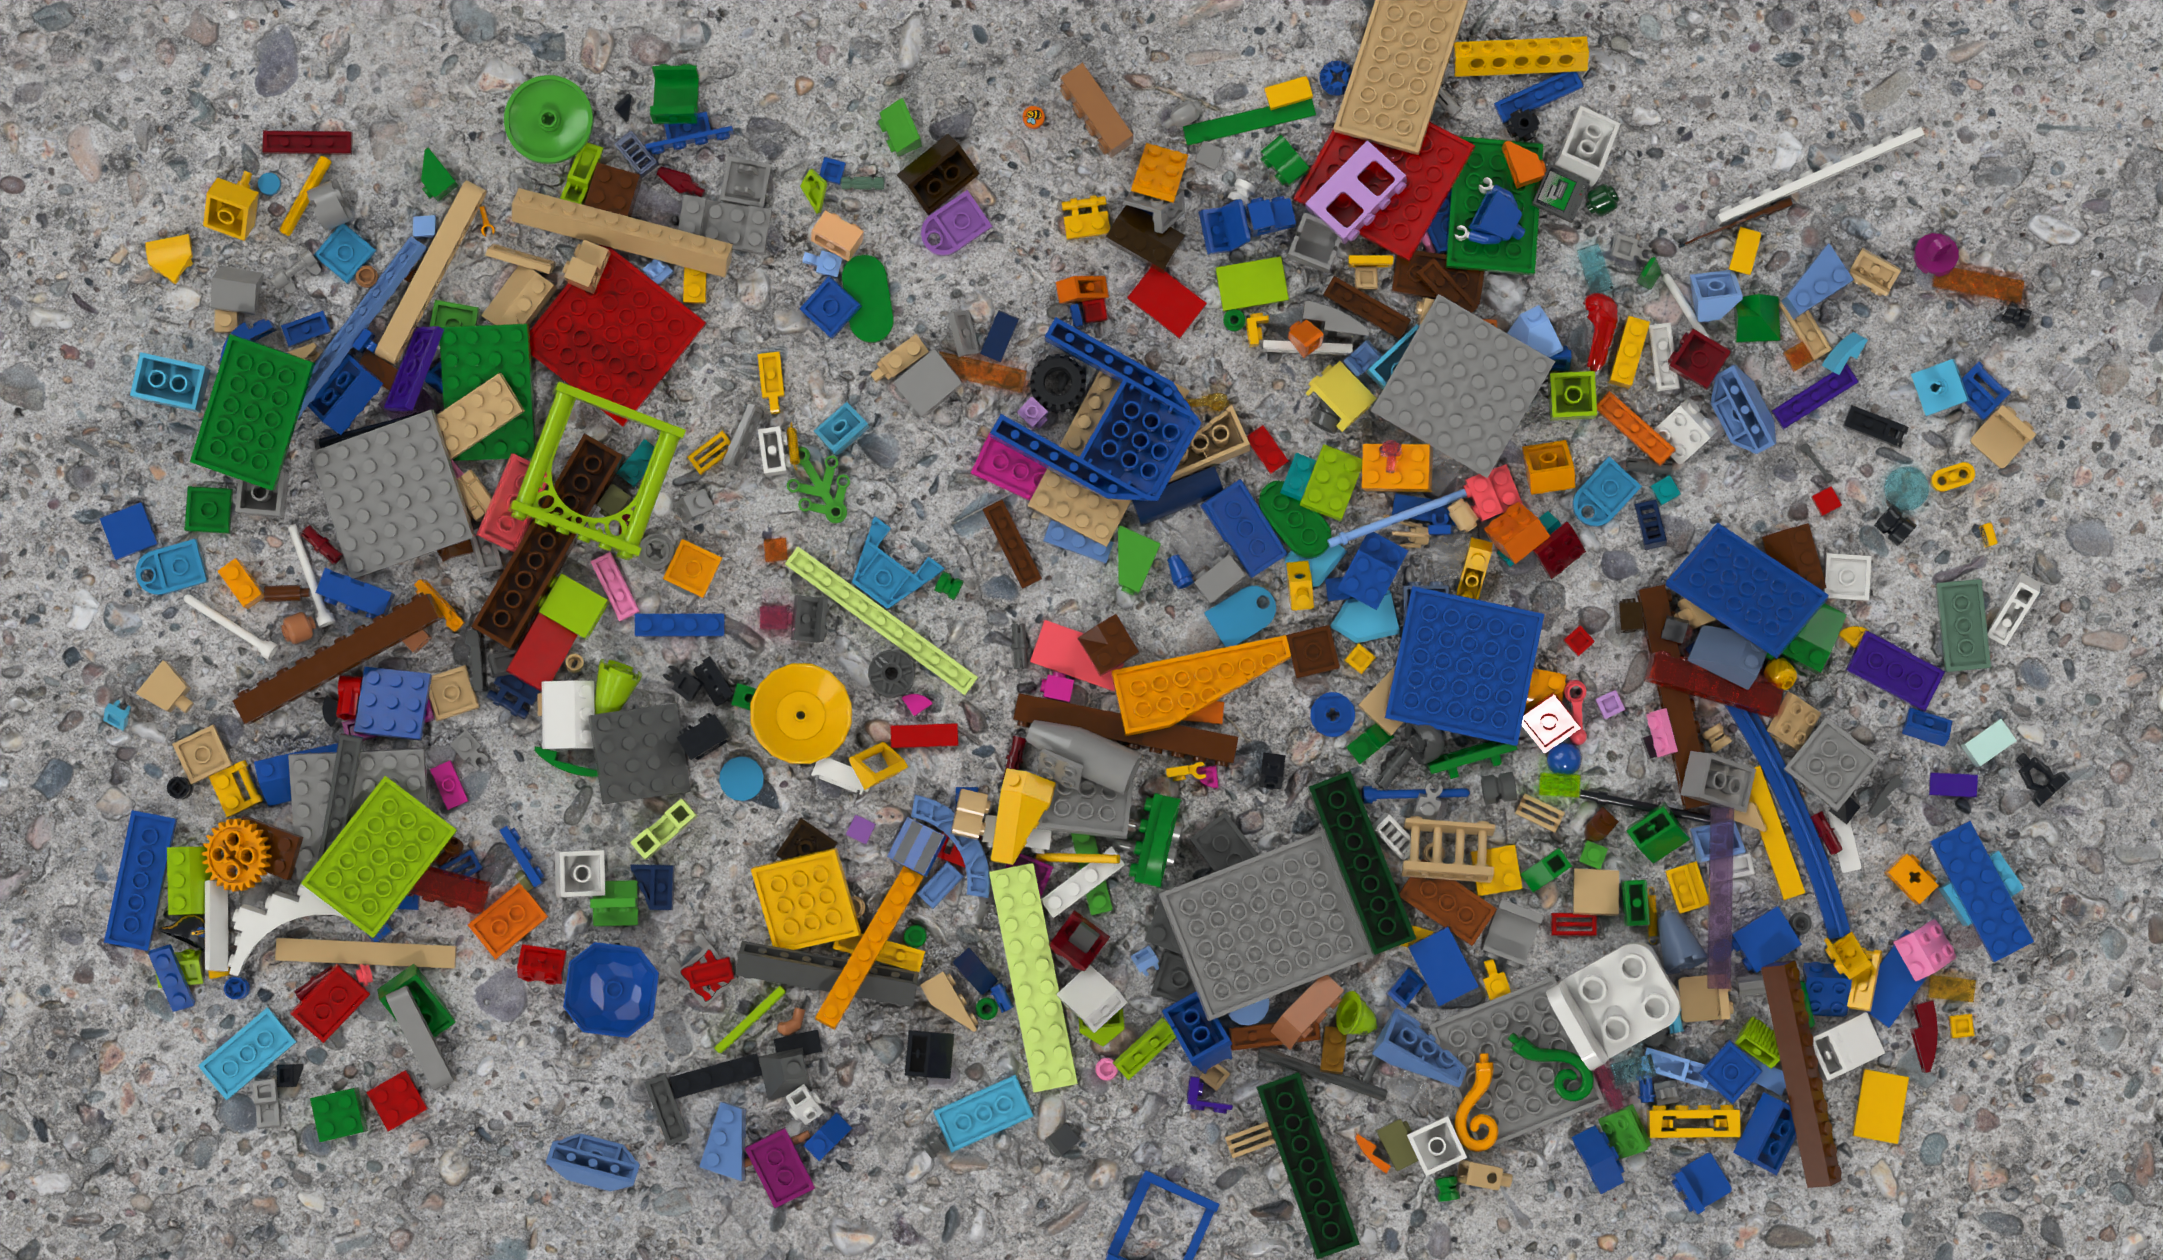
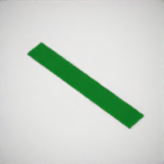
M1308 99L1274 110H1270L1268 106L1183 126V131L1188 146L1316 116L1313 100Z

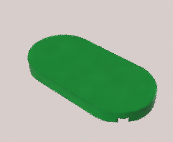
M858 255L846 263L842 272L844 290L862 305L849 320V324L853 334L858 339L866 343H877L884 340L890 334L894 325L887 275L883 264L877 258L870 255Z
M1284 481L1270 482L1260 493L1259 508L1271 527L1297 556L1313 559L1324 554L1329 548L1327 539L1332 538L1328 523L1320 513L1300 506L1301 501L1281 494Z

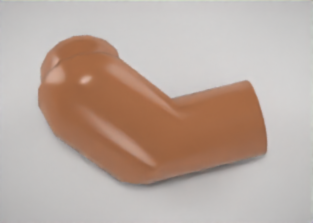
M795 1007L792 1019L787 1022H780L777 1026V1031L784 1036H789L800 1030L806 1010Z

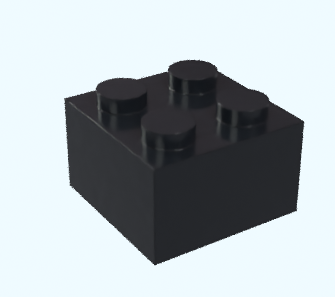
M708 713L699 719L700 723L694 727L689 725L679 731L681 735L676 737L689 759L694 763L732 740L728 730L716 714Z

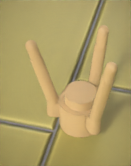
M1384 514L1383 518L1389 517L1390 515ZM1404 520L1399 523L1413 528H1410L1409 532H1392V535L1409 537V541L1413 542L1399 545L1405 549L1421 548V545H1428L1429 542L1428 527H1423L1421 523Z

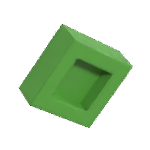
M1587 840L1578 862L1600 870L1608 848Z

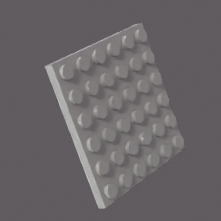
M1438 294L1371 412L1488 478L1555 361Z
M428 410L310 452L350 577L353 579L475 538L434 410Z
M425 748L361 751L349 821L384 776L388 777L429 808ZM337 752L288 755L294 834L303 837L296 861L298 888L318 860ZM432 864L417 883L433 882Z
M1554 975L1428 1025L1431 1034L1436 1038L1435 1042L1443 1050H1448L1467 1068L1461 1086H1453L1459 1104H1461L1463 1098L1475 1083V1063L1480 1062L1479 1054L1488 1053L1489 1062H1493L1492 1082L1485 1094L1470 1110L1467 1117L1469 1129L1472 1118L1479 1114L1489 1115L1496 1121L1498 1125V1138L1493 1146L1605 1102L1595 1076L1592 1091L1583 1100L1575 1102L1561 1098L1554 1088V1079L1559 1071L1571 1069L1577 1074L1576 1080H1564L1563 1085L1567 1090L1575 1091L1582 1084V1076L1574 1066L1565 1062H1536L1527 1060L1511 1049L1513 1044L1507 1038L1514 1032L1519 1038L1524 1035L1537 1047L1561 1049L1579 1055L1555 1014L1546 994L1547 989L1557 982ZM1481 1124L1476 1132L1471 1131L1473 1139L1482 1140L1487 1137L1489 1128L1487 1125Z

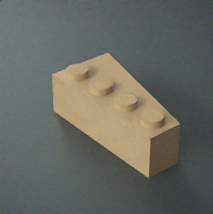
M1232 405L1196 432L1168 485L1250 451V443Z

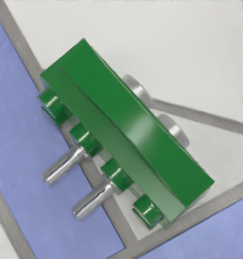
M1156 793L1153 798L1147 797L1144 811L1150 812L1149 819H1142L1141 822L1129 819V823L1132 824L1128 825L1130 828L1139 829V833L1145 834L1144 841H1136V844L1114 839L1113 847L1134 851L1135 855L1140 856L1138 864L1131 863L1129 876L1135 878V883L1161 888L1165 867L1173 868L1177 848L1170 847L1171 841L1178 843L1182 834L1183 823L1176 822L1181 799Z

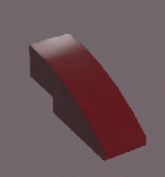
M1933 1000L1912 1005L1918 1027L1911 1028L1910 1032L1922 1073L1931 1072L1937 1048L1938 1026Z

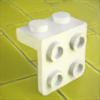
M1688 399L1654 429L1676 449L1671 457L1678 464H1683L1717 432L1714 423L1709 418H1705L1700 413L1699 407Z

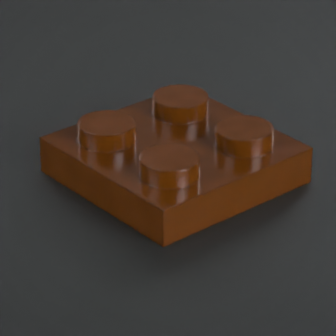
M1330 625L1286 635L1296 679L1340 669Z

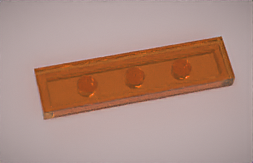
M1954 268L1947 275L1940 277L1934 274L1933 288L2021 303L2025 282L2023 280Z
M940 351L941 356L961 380L1022 393L1027 371L972 358L958 357V355Z

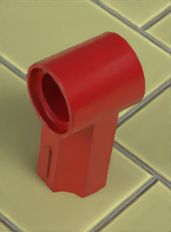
M339 676L337 718L347 721L356 719L363 677Z

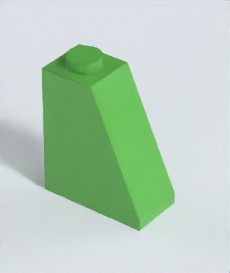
M1119 526L1118 585L1122 587L1121 591L1133 596L1134 592L1140 593L1161 543Z

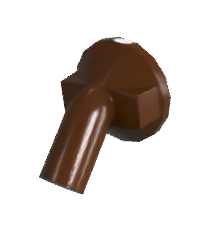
M452 837L444 847L445 852L436 859L437 863L442 866L451 857H458L464 848L462 841Z

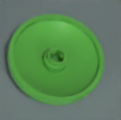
M555 75L538 76L521 84L509 98L504 113L505 131L513 147L525 158L541 164H557L577 155L587 144L594 122L591 104L581 88L572 81Z

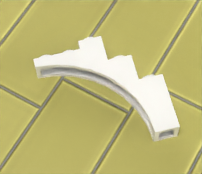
M300 884L297 892L300 898L279 891H275L272 896L269 895L265 903V908L268 911L243 904L240 909L236 908L232 919L235 922L234 929L240 930L242 933L238 932L234 945L237 946L235 954L230 956L228 966L231 969L229 974L239 976L257 943L267 933L281 924L311 915L344 916L302 884Z

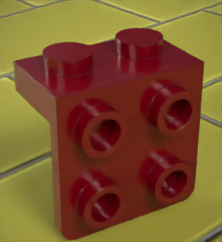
M1074 910L1051 940L1049 946L1055 954L1067 959L1074 968L1086 971L1110 936ZM1081 922H1084L1100 934L1087 953H1084L1068 941Z

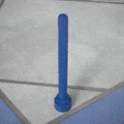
M1362 786L1363 804H1372L1377 799L1418 798L1419 793L1426 794V790H1377L1372 788V786ZM1467 788L1443 789L1437 798L1468 797L1470 791Z

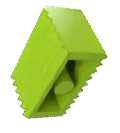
M1751 1017L1743 1025L1734 1044L1772 1069L1780 1061L1775 1032L1761 1020Z

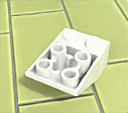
M1867 1012L1813 1035L1814 1051L1818 1058V1070L1822 1079L1826 1081L1885 1054Z

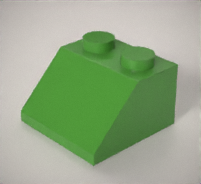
M903 98L879 112L881 119L877 121L882 132L887 131L890 139L886 140L891 153L895 151L897 157L922 147L920 136Z

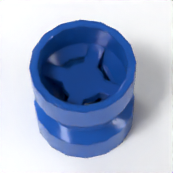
M232 977L224 985L225 995L230 999L246 998L250 992V984L245 978Z

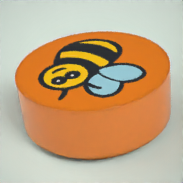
M1030 106L1023 112V123L1026 127L1038 129L1043 125L1045 115L1041 108Z

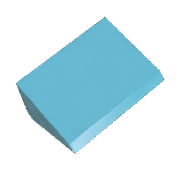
M846 402L819 425L814 432L837 457L870 427Z

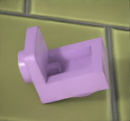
M1030 397L1017 411L1018 415L1026 421V425L1032 430L1036 427L1040 429L1048 421L1046 418L1048 411L1033 397Z

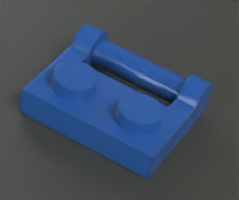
M1978 361L1962 377V381L1969 401L1965 402V404L1984 420L2011 391L2007 388L2004 389L1983 368L1984 365ZM1975 374L1998 394L1996 398L1991 396L1973 378Z

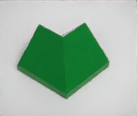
M1764 294L1744 296L1734 306L1736 343L1781 341L1778 296Z

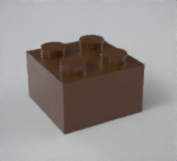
M597 162L584 205L631 217L642 178L639 174Z

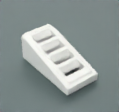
M1384 813L1372 825L1374 832L1404 861L1410 856V844L1402 852L1399 849L1406 841L1410 843L1411 836L1390 814ZM1389 822L1390 824L1383 831H1381V829ZM1395 828L1396 831L1387 838L1386 836ZM1402 835L1403 837L1394 845L1393 842Z

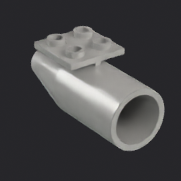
M1034 720L1026 736V741L1040 751L1037 773L1046 779H1053L1067 788H1074L1076 790H1079L1083 777L1125 795L1135 778L1142 759L1141 753L1076 726Z

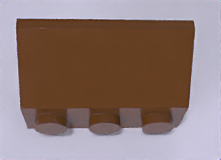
M1809 523L1762 537L1765 552L1768 556L1819 589L1824 590L1827 588Z

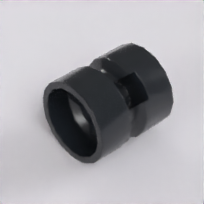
M1893 504L1877 520L1874 526L1881 533H1888V539L1896 546H1899L1917 525L1909 517L1903 518V512Z

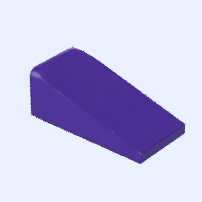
M1930 773L1929 795L1975 798L1977 797L1978 775Z

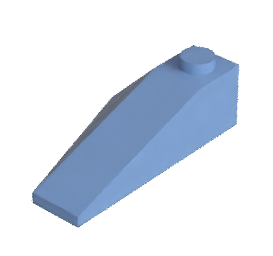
M1395 1008L1379 1034L1372 1054L1390 1065L1460 1087L1467 1068L1448 1050H1443L1435 1042L1436 1038L1432 1034L1428 1035L1419 1027L1421 1024L1415 1018Z

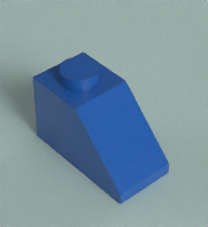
M836 1112L803 1146L818 1161H821L852 1127Z

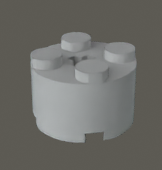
M337 179L330 180L307 191L309 201L314 202L313 210L326 232L354 218L351 206L347 198L343 197L342 189Z

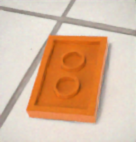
M518 883L471 921L468 927L494 959L497 960L549 916L532 895Z

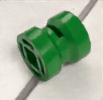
M943 571L934 591L940 594L945 593L948 598L955 600L964 581L959 578L954 579L949 573Z
M1457 1176L1435 1179L1436 1187L1439 1189L1437 1195L1438 1202L1461 1198L1460 1191L1456 1187L1458 1183Z

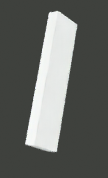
M1263 340V352L1299 353L1291 341ZM1322 343V346L1311 354L1350 356L1353 344Z
M208 880L205 881V971L226 972L228 971V890H224V885L216 886L217 881Z

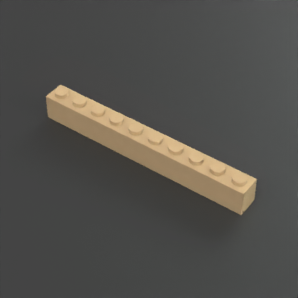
M518 188L512 202V222L721 277H726L731 264L733 244L521 188Z

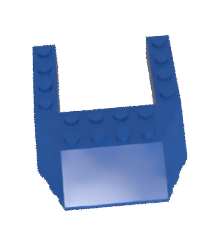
M1055 317L1045 335V341L1120 382L1119 388L1080 457L1000 414L992 428L990 437L1059 476L1106 499L1158 501L1201 425L1200 420L1178 391L1174 382Z

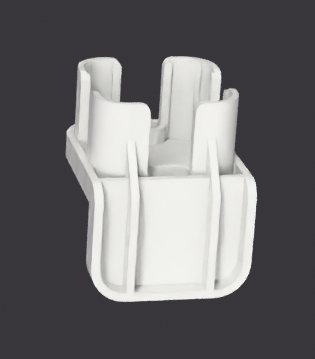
M1627 943L1554 983L1546 991L1555 1014L1582 1061L1591 1071L1605 1064L1609 1058L1668 1027L1679 1015L1681 1009L1679 993L1660 964L1656 952L1646 943Z

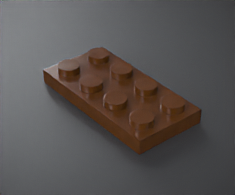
M1416 250L1410 262L1399 256L1396 257L1392 293L1436 299L1437 296L1416 274L1434 258L1477 306L1480 305L1485 271L1445 268L1446 255Z

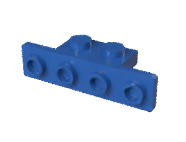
M702 112L698 113L697 123L664 124L667 140L645 144V147L653 155L665 152V149L674 148V150L686 148L687 144L691 143L703 145L707 144L710 139L726 140L730 138V135L734 134L732 126L711 130L708 113Z

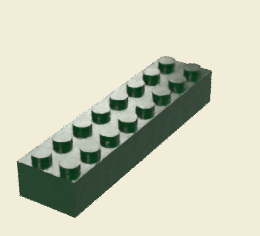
M1351 771L1309 786L1307 790L1322 829L1325 831L1373 956L1415 940L1414 931Z
M1295 1072L1256 1086L1316 1259L1360 1245L1300 1073Z

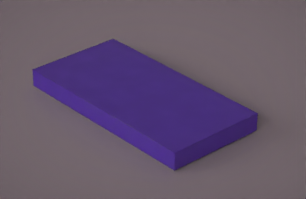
M431 326L416 327L414 329L384 405L385 409L389 411H413L444 332L443 328Z
M1867 630L1864 632L1845 671L1922 711H1926L1945 673L1942 669Z

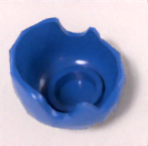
M1561 742L1549 751L1546 760L1548 768L1555 775L1567 777L1578 771L1581 766L1582 756L1580 750L1574 744Z

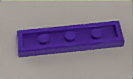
M1846 363L1840 375L1832 372L1771 412L1784 430L1859 381Z

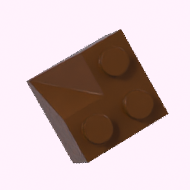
M1117 614L1078 637L1079 642L1100 677L1139 654L1138 649Z

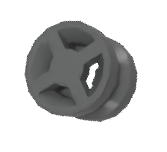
M935 1131L931 1132L930 1137L927 1139L923 1138L919 1141L932 1159L936 1157L939 1151L947 1149Z

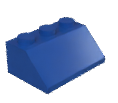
M347 353L341 364L334 370L327 383L322 386L308 407L323 423L341 435L350 427L356 416L364 410L370 399L379 392L383 383L358 360Z
M1763 1092L1733 1153L1777 1176L1796 1138L1790 1105Z

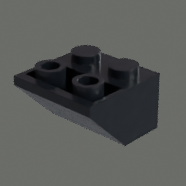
M909 1030L905 1076L951 1079L954 1034Z

